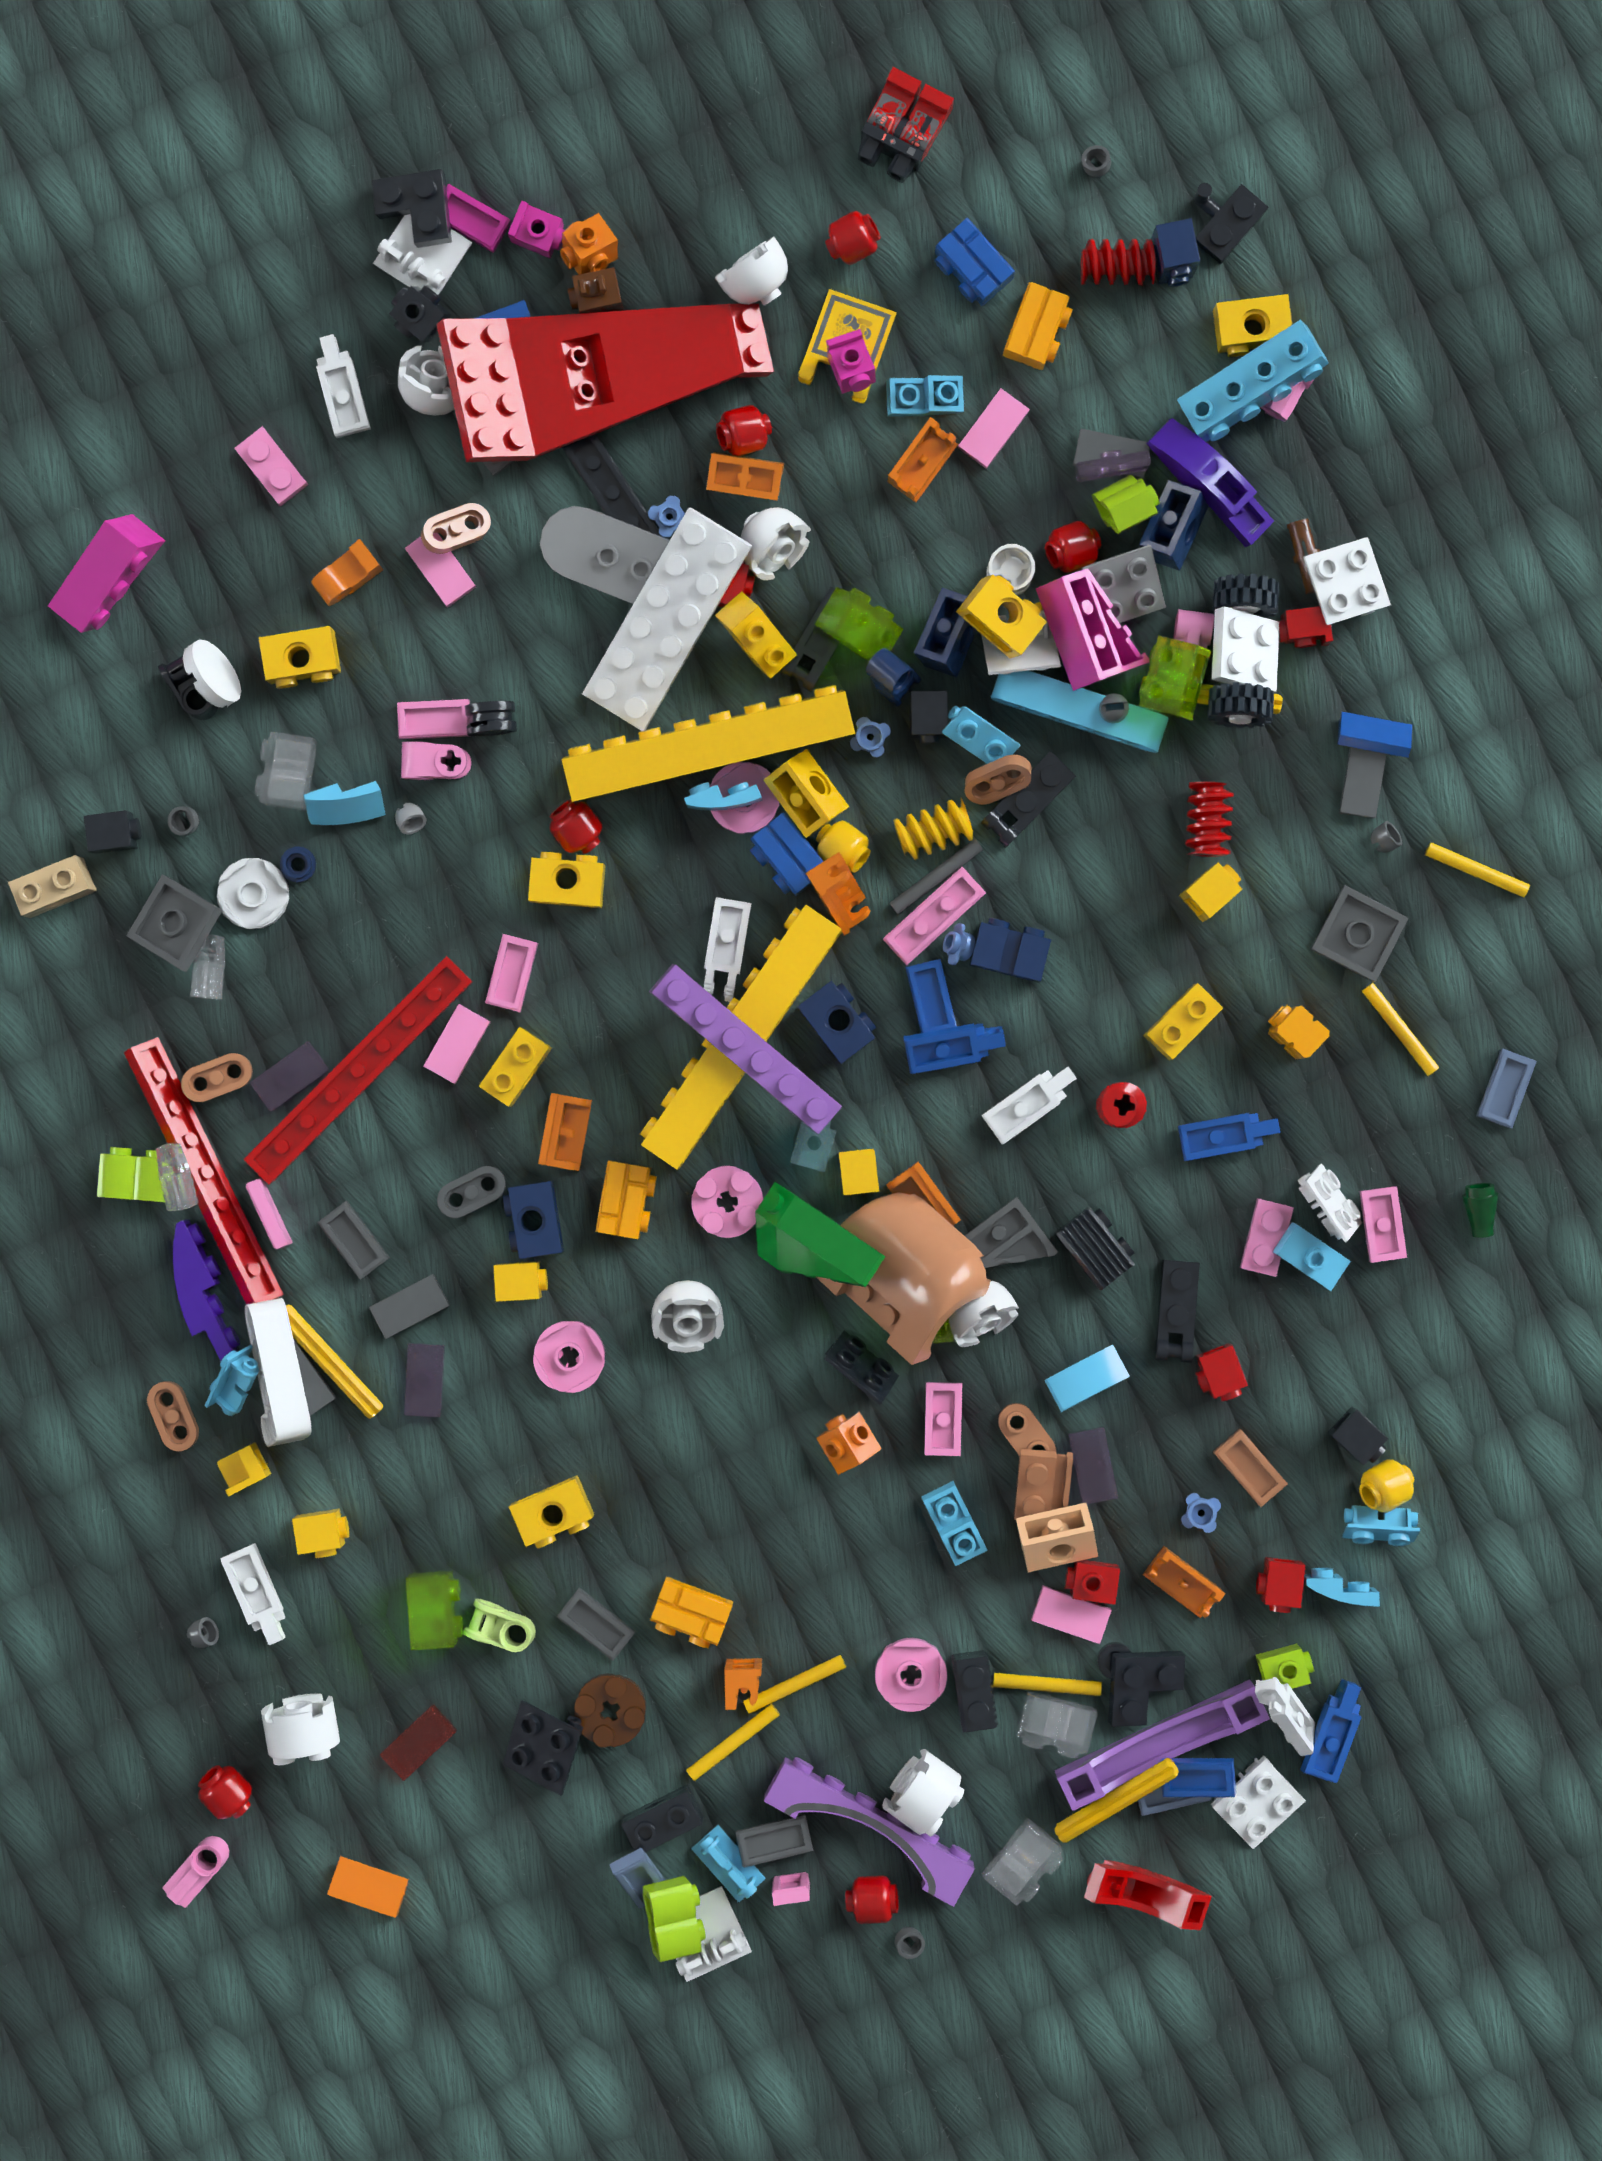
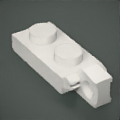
M334 334L321 337L320 342L324 357L317 359L318 366L316 368L335 437L340 438L370 430L371 427L356 371L349 352L344 351L340 353Z
M1066 1067L1054 1077L1047 1070L1042 1075L1039 1074L981 1116L1003 1145L1061 1103L1060 1101L1067 1097L1062 1089L1077 1078L1069 1067Z
M256 1543L220 1558L248 1625L251 1624L254 1631L262 1629L268 1645L283 1640L285 1635L279 1622L285 1619L283 1606Z
M1276 1677L1262 1681L1256 1680L1255 1694L1259 1703L1269 1706L1271 1719L1284 1732L1287 1742L1294 1746L1300 1756L1311 1755L1314 1749L1315 1722L1289 1684H1281Z

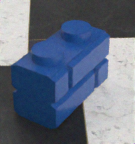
M968 218L962 221L935 246V254L938 256L934 259L935 263L945 275L954 274L961 282L958 286L960 292L971 303L977 300L981 306L985 305L1009 284L1015 276V270Z
M784 812L750 839L754 845L750 852L762 867L767 863L770 864L777 873L772 879L785 895L791 891L796 897L809 887L811 882L806 873L824 862Z

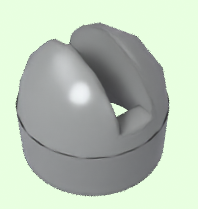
M405 803L402 809L398 808L396 810V824L403 834H414L425 826L427 819L418 805Z

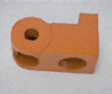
M359 539L349 547L346 553L320 571L312 579L311 584L326 604L331 606L348 594L351 595L383 571V568L361 539Z

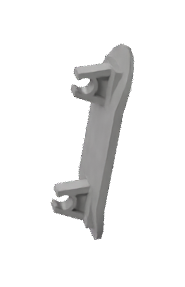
M572 506L560 509L548 519L542 529L540 546L543 558L555 572L634 604L670 540L595 510Z

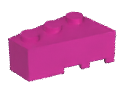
M133 514L105 520L48 607L81 633L100 629L110 617L109 611L125 595L131 583L166 540Z
M1088 568L1063 576L1036 588L1073 691L1151 662L1146 653L1140 654L1129 637L1132 633L1127 625L1121 626L1110 609L1113 607V604Z

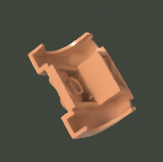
M900 1192L870 1201L841 1224L842 1227L886 1256L867 1286H855L816 1277L836 1296L845 1293L890 1334L887 1343L911 1365L929 1359L932 1354L931 1345L941 1326L957 1309L974 1299L983 1297L987 1293L991 1280L986 1279V1270L980 1259L984 1255L969 1239L925 1200L916 1194L909 1195Z

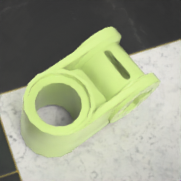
M482 1599L474 1600L473 1605L476 1608L469 1627H465L463 1630V1634L473 1640L492 1644L510 1652L523 1651L532 1643L536 1633L535 1626L529 1618ZM485 1615H486V1619H485V1622H484V1624H483V1627H481V1626H482V1623H483V1620H484V1618H485ZM519 1625L523 1627L526 1632V1640L521 1643L513 1641L509 1636L510 1626Z

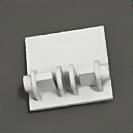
M411 214L404 215L389 240L383 239L378 246L377 251L380 254L373 264L408 287L418 286L422 289L426 285L439 295L472 245V242L451 229V243L417 248L413 241Z
M1368 537L1303 557L1326 625L1359 615L1365 616L1375 612V610L1391 605Z
M1041 610L1039 615L1047 621L1044 610ZM1006 615L998 616L1002 622L1007 623ZM1048 621L1023 654L1010 659L982 635L989 675L1061 667L1058 649Z
M1321 1163L1311 1174L1307 1173L1297 1180L1301 1185L1298 1189L1302 1192L1308 1203L1316 1199L1311 1208L1315 1209L1319 1206L1322 1208V1211L1317 1214L1318 1218L1327 1215L1321 1222L1330 1236L1335 1235L1338 1240L1342 1238L1344 1242H1347L1362 1222L1359 1219L1361 1214L1355 1203L1350 1199L1346 1200L1340 1191V1182L1331 1170H1326Z
M1264 1755L1259 1760L1257 1758L1254 1759V1762L1245 1770L1247 1773L1245 1776L1241 1772L1238 1773L1241 1779L1236 1783L1235 1797H1215L1216 1800L1211 1803L1215 1811L1252 1849L1259 1845L1306 1801Z
M722 1886L701 1895L700 1906H696V1919L702 1920L706 1939L701 1941L702 1952L676 1958V1967L680 1975H684L686 1982L752 1952Z

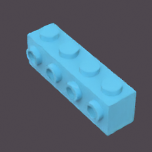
M1300 319L1179 397L1177 401L1197 436L1205 442L1209 440L1216 441L1227 435L1230 431L1229 427L1240 420L1245 422L1257 416L1261 411L1260 407L1271 400L1277 402L1287 397L1292 392L1291 388L1301 381L1308 382L1318 377L1323 372L1322 368L1328 365L1329 362L1310 329Z

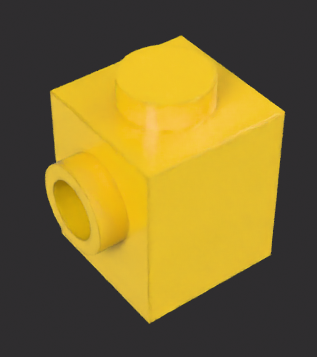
M540 1261L494 1265L496 1302L540 1299L542 1297L541 1291L548 1289L546 1269H540Z
M340 1508L301 1514L292 1519L298 1555L315 1552V1558L333 1556L337 1554L336 1549L341 1548L345 1544L344 1538H349L347 1517H341Z

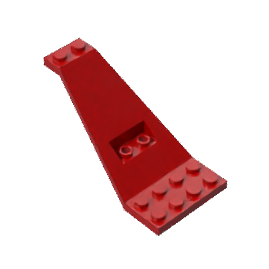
M717 304L519 318L442 319L437 323L466 462L528 461L734 378L767 377L774 372L759 304Z

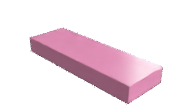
M961 867L882 940L907 966L983 897L986 892Z

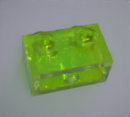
M836 587L815 625L867 661H870L883 648L891 651L903 631V628L892 621L895 615L879 605H876L875 608L869 604L871 598L856 588H852L848 592Z
M1158 636L1157 642L1150 652V667L1147 678L1143 681L1140 688L1141 700L1139 706L1154 712L1192 721L1211 650L1196 644Z
M453 1571L410 1573L406 1577L411 1650L455 1647L458 1642L457 1638L463 1637L462 1616H456L455 1601H460L461 1599L459 1579L453 1580Z

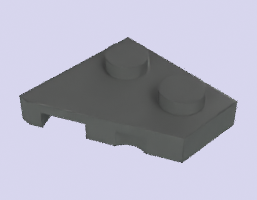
M1015 1197L964 1235L984 1255L980 1259L985 1268L1055 1256L1058 1253L1018 1197Z

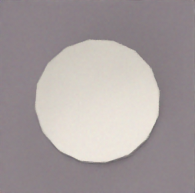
M199 639L184 649L183 663L185 671L188 675L193 673L197 680L193 683L195 689L206 701L214 706L223 708L240 699L241 686L238 676L227 657L216 646L208 641Z
M245 858L231 864L221 875L218 883L217 903L220 909L223 910V915L233 924L247 929H262L275 923L285 912L289 901V886L282 872L271 862L259 858Z

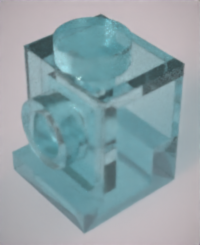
M831 1121L819 1134L813 1132L801 1122L790 1163L825 1172L836 1130L830 1129ZM811 1136L820 1138L821 1147L819 1149L811 1150L808 1147L807 1141Z

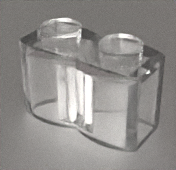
M270 732L269 740H263L260 757L262 761H265V769L263 775L258 774L255 784V795L260 796L259 802L261 804L306 811L303 795L310 793L311 778L317 750V741L314 738Z
M1027 1691L1016 1732L1017 1737L1023 1738L1022 1744L1043 1749L1044 1744L1058 1747V1754L1078 1758L1079 1753L1086 1755L1088 1753L1098 1712L1096 1708Z
M1027 1818L1010 1837L1006 1845L982 1872L983 1879L1016 1906L1023 1900L1029 1902L1040 1888V1885L1037 1883L1046 1872L1051 1875L1063 1860V1857L1060 1855L1063 1851L1062 1845L1031 1819Z

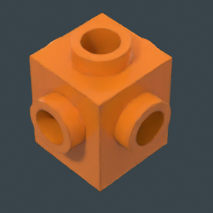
M598 213L583 222L577 221L572 223L562 232L560 254L569 269L574 267L578 275L602 270L609 263L618 259V239Z
M860 1412L848 1418L843 1413L825 1423L828 1430L816 1438L838 1475L860 1465L882 1449Z

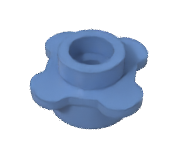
M668 496L666 502L659 506H652L648 511L649 519L655 521L656 527L659 529V535L663 538H670L685 515L680 507V499L676 496ZM672 514L673 518L668 520L666 515Z
M861 717L856 722L858 729L855 737L850 741L851 748L854 751L864 750L870 752L873 757L882 756L885 738L891 732L890 727L886 723L878 724L871 722L868 717ZM872 734L874 739L868 740L867 735Z
M957 923L954 931H950L943 941V951L947 953L948 963L951 965H956L959 960H968L975 947L974 936L964 931L965 925L962 923Z
M1197 1493L1189 1494L1186 1498L1188 1505L1186 1514L1181 1518L1182 1524L1186 1528L1194 1526L1203 1529L1206 1533L1213 1532L1217 1526L1215 1520L1217 1512L1221 1509V1503L1216 1498L1204 1499L1200 1498ZM1201 1509L1205 1512L1203 1516L1198 1515V1511Z

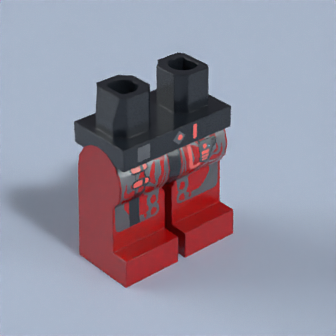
M892 67L882 93L862 129L861 145L857 159L868 166L874 167L881 153L889 156L893 160L887 170V174L891 178L904 183L913 169L918 172L923 159L926 157L953 110L954 98L928 84H925L920 93L922 81ZM918 96H919V99H918V101H917V103H916V105H915V107H914V109H913L911 115L909 116V119H907V117H908V115H909V113H910V111H911V109H912V107H913L915 101L917 100V98H918Z

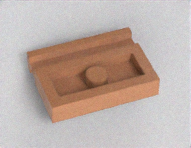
M1020 1449L1014 1520L1019 1517L1068 1507L1073 1453L1067 1452V1455L1056 1454V1451Z

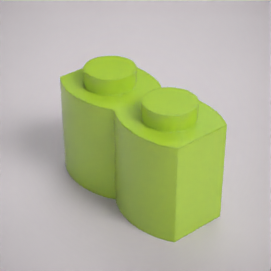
M1129 475L1091 495L1101 519L1108 527L1111 526L1117 534L1158 514L1155 506L1159 505L1160 502L1155 490L1151 485L1146 486L1142 478L1136 480L1133 475Z
M110 1147V1154H100L97 1197L173 1202L176 1159L167 1158L168 1151L146 1150V1156L131 1155L132 1148Z
M685 1876L644 1885L643 1898L648 1918L650 1942L653 1954L658 1961L664 1962L702 1952L701 1941L706 1939L702 1920L696 1919V1906H700L697 1886L695 1884L691 1885Z

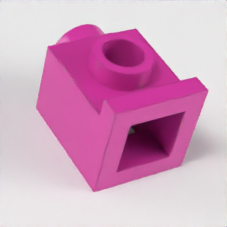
M521 201L508 236L511 243L551 258L554 249L558 251L561 249L562 232L565 230L563 229L564 224L561 218ZM537 223L545 225V230L540 234L532 231L533 226Z
M860 329L826 340L827 357L842 394L849 391H862L869 387L870 384L876 382L875 367Z

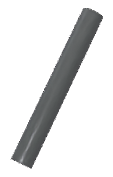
M973 839L889 903L898 915L983 851V848L976 839Z

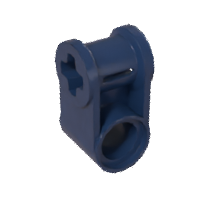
M887 648L879 650L871 658L866 668V674L875 684L876 690L897 707L902 704L901 698L914 683L919 684L922 680L914 669Z

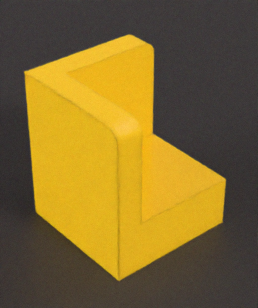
M874 1149L839 1152L843 1195L879 1192Z
M256 1442L217 1462L229 1486L225 1490L228 1496L272 1474Z

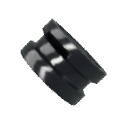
M487 701L465 705V716H468L470 724L466 726L467 735L494 736L517 732L516 721L512 720V713L515 712V703L513 701Z

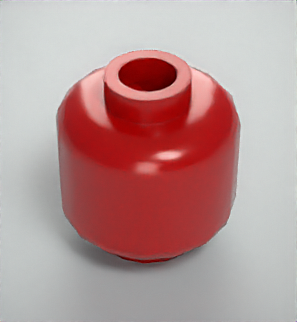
M853 211L829 225L828 234L830 238L825 241V244L834 260L841 258L847 265H853L877 251V241L881 239L876 224L868 213L863 215L859 211Z
M754 405L726 411L722 414L720 422L716 424V434L721 448L724 451L728 450L733 456H741L764 449L767 444V435L772 433V426L768 415L761 414Z
M1075 521L1052 530L1049 535V541L1045 544L1046 555L1050 564L1055 569L1059 568L1064 573H1071L1095 563L1098 557V549L1101 548V539L1094 528L1090 529L1082 521Z
M570 799L560 805L550 815L552 821L549 830L566 852L575 853L581 850L583 854H586L600 843L598 836L602 831L603 824L586 802H572Z
M216 1765L199 1781L198 1786L200 1790L198 1798L217 1819H227L231 1816L235 1819L239 1818L251 1805L248 1800L252 1793V1787L233 1766L221 1767Z
M886 1876L857 1877L853 1882L852 1890H846L845 1893L847 1912H853L855 1920L860 1924L888 1923L893 1914L898 1913L899 1909L897 1884H891L890 1879Z

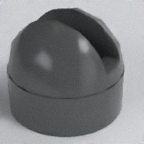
M1099 145L1091 146L1082 154V165L1087 175L1092 178H1101L1109 172L1111 158L1109 151L1105 147ZM1095 158L1100 167H1095L1091 160Z
M1117 693L1105 696L1099 706L1101 717L1109 723L1121 722L1129 711L1128 701L1124 696ZM1123 703L1124 709L1106 711V705Z
M186 806L174 808L168 816V826L177 835L192 834L198 828L200 822L196 811ZM183 812H185L191 824L190 827L188 826V823L182 814Z
M1385 821L1373 830L1371 843L1375 844L1378 842L1379 846L1376 850L1387 853L1401 846L1402 838L1395 826L1389 821Z
M205 1617L190 1624L186 1635L187 1638H190L192 1646L206 1648L217 1643L219 1631L215 1622Z
M907 1926L896 1933L895 1947L903 1958L913 1959L923 1952L925 1940L916 1928ZM910 1937L915 1943L911 1946L905 1938Z

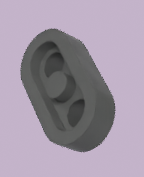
M480 1167L443 1186L437 1196L438 1207L448 1217H463L499 1199L505 1192L506 1178L502 1171L496 1167ZM486 1177H491L495 1181V1187L491 1191L485 1190L482 1186V1181ZM454 1193H459L463 1197V1202L459 1207L453 1206L450 1202V1197Z

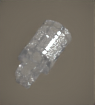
M208 935L194 958L190 997L222 1000L224 969L226 965L224 937Z
M168 1143L156 1148L158 1176L161 1181L163 1197L166 1201V1209L168 1211H178L197 1205L198 1197L193 1185L191 1168L188 1165L181 1144Z

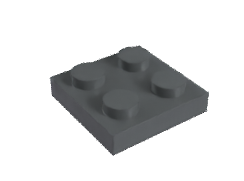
M162 874L126 936L178 969L187 972L223 910Z
M1344 885L1310 950L1372 982H1376L1409 918Z

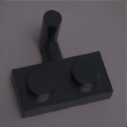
M1201 183L1194 196V202L1212 219L1197 235L1196 242L1200 248L1219 264H1222L1269 207L1242 184L1226 203L1220 206L1210 197L1212 193L1211 185Z

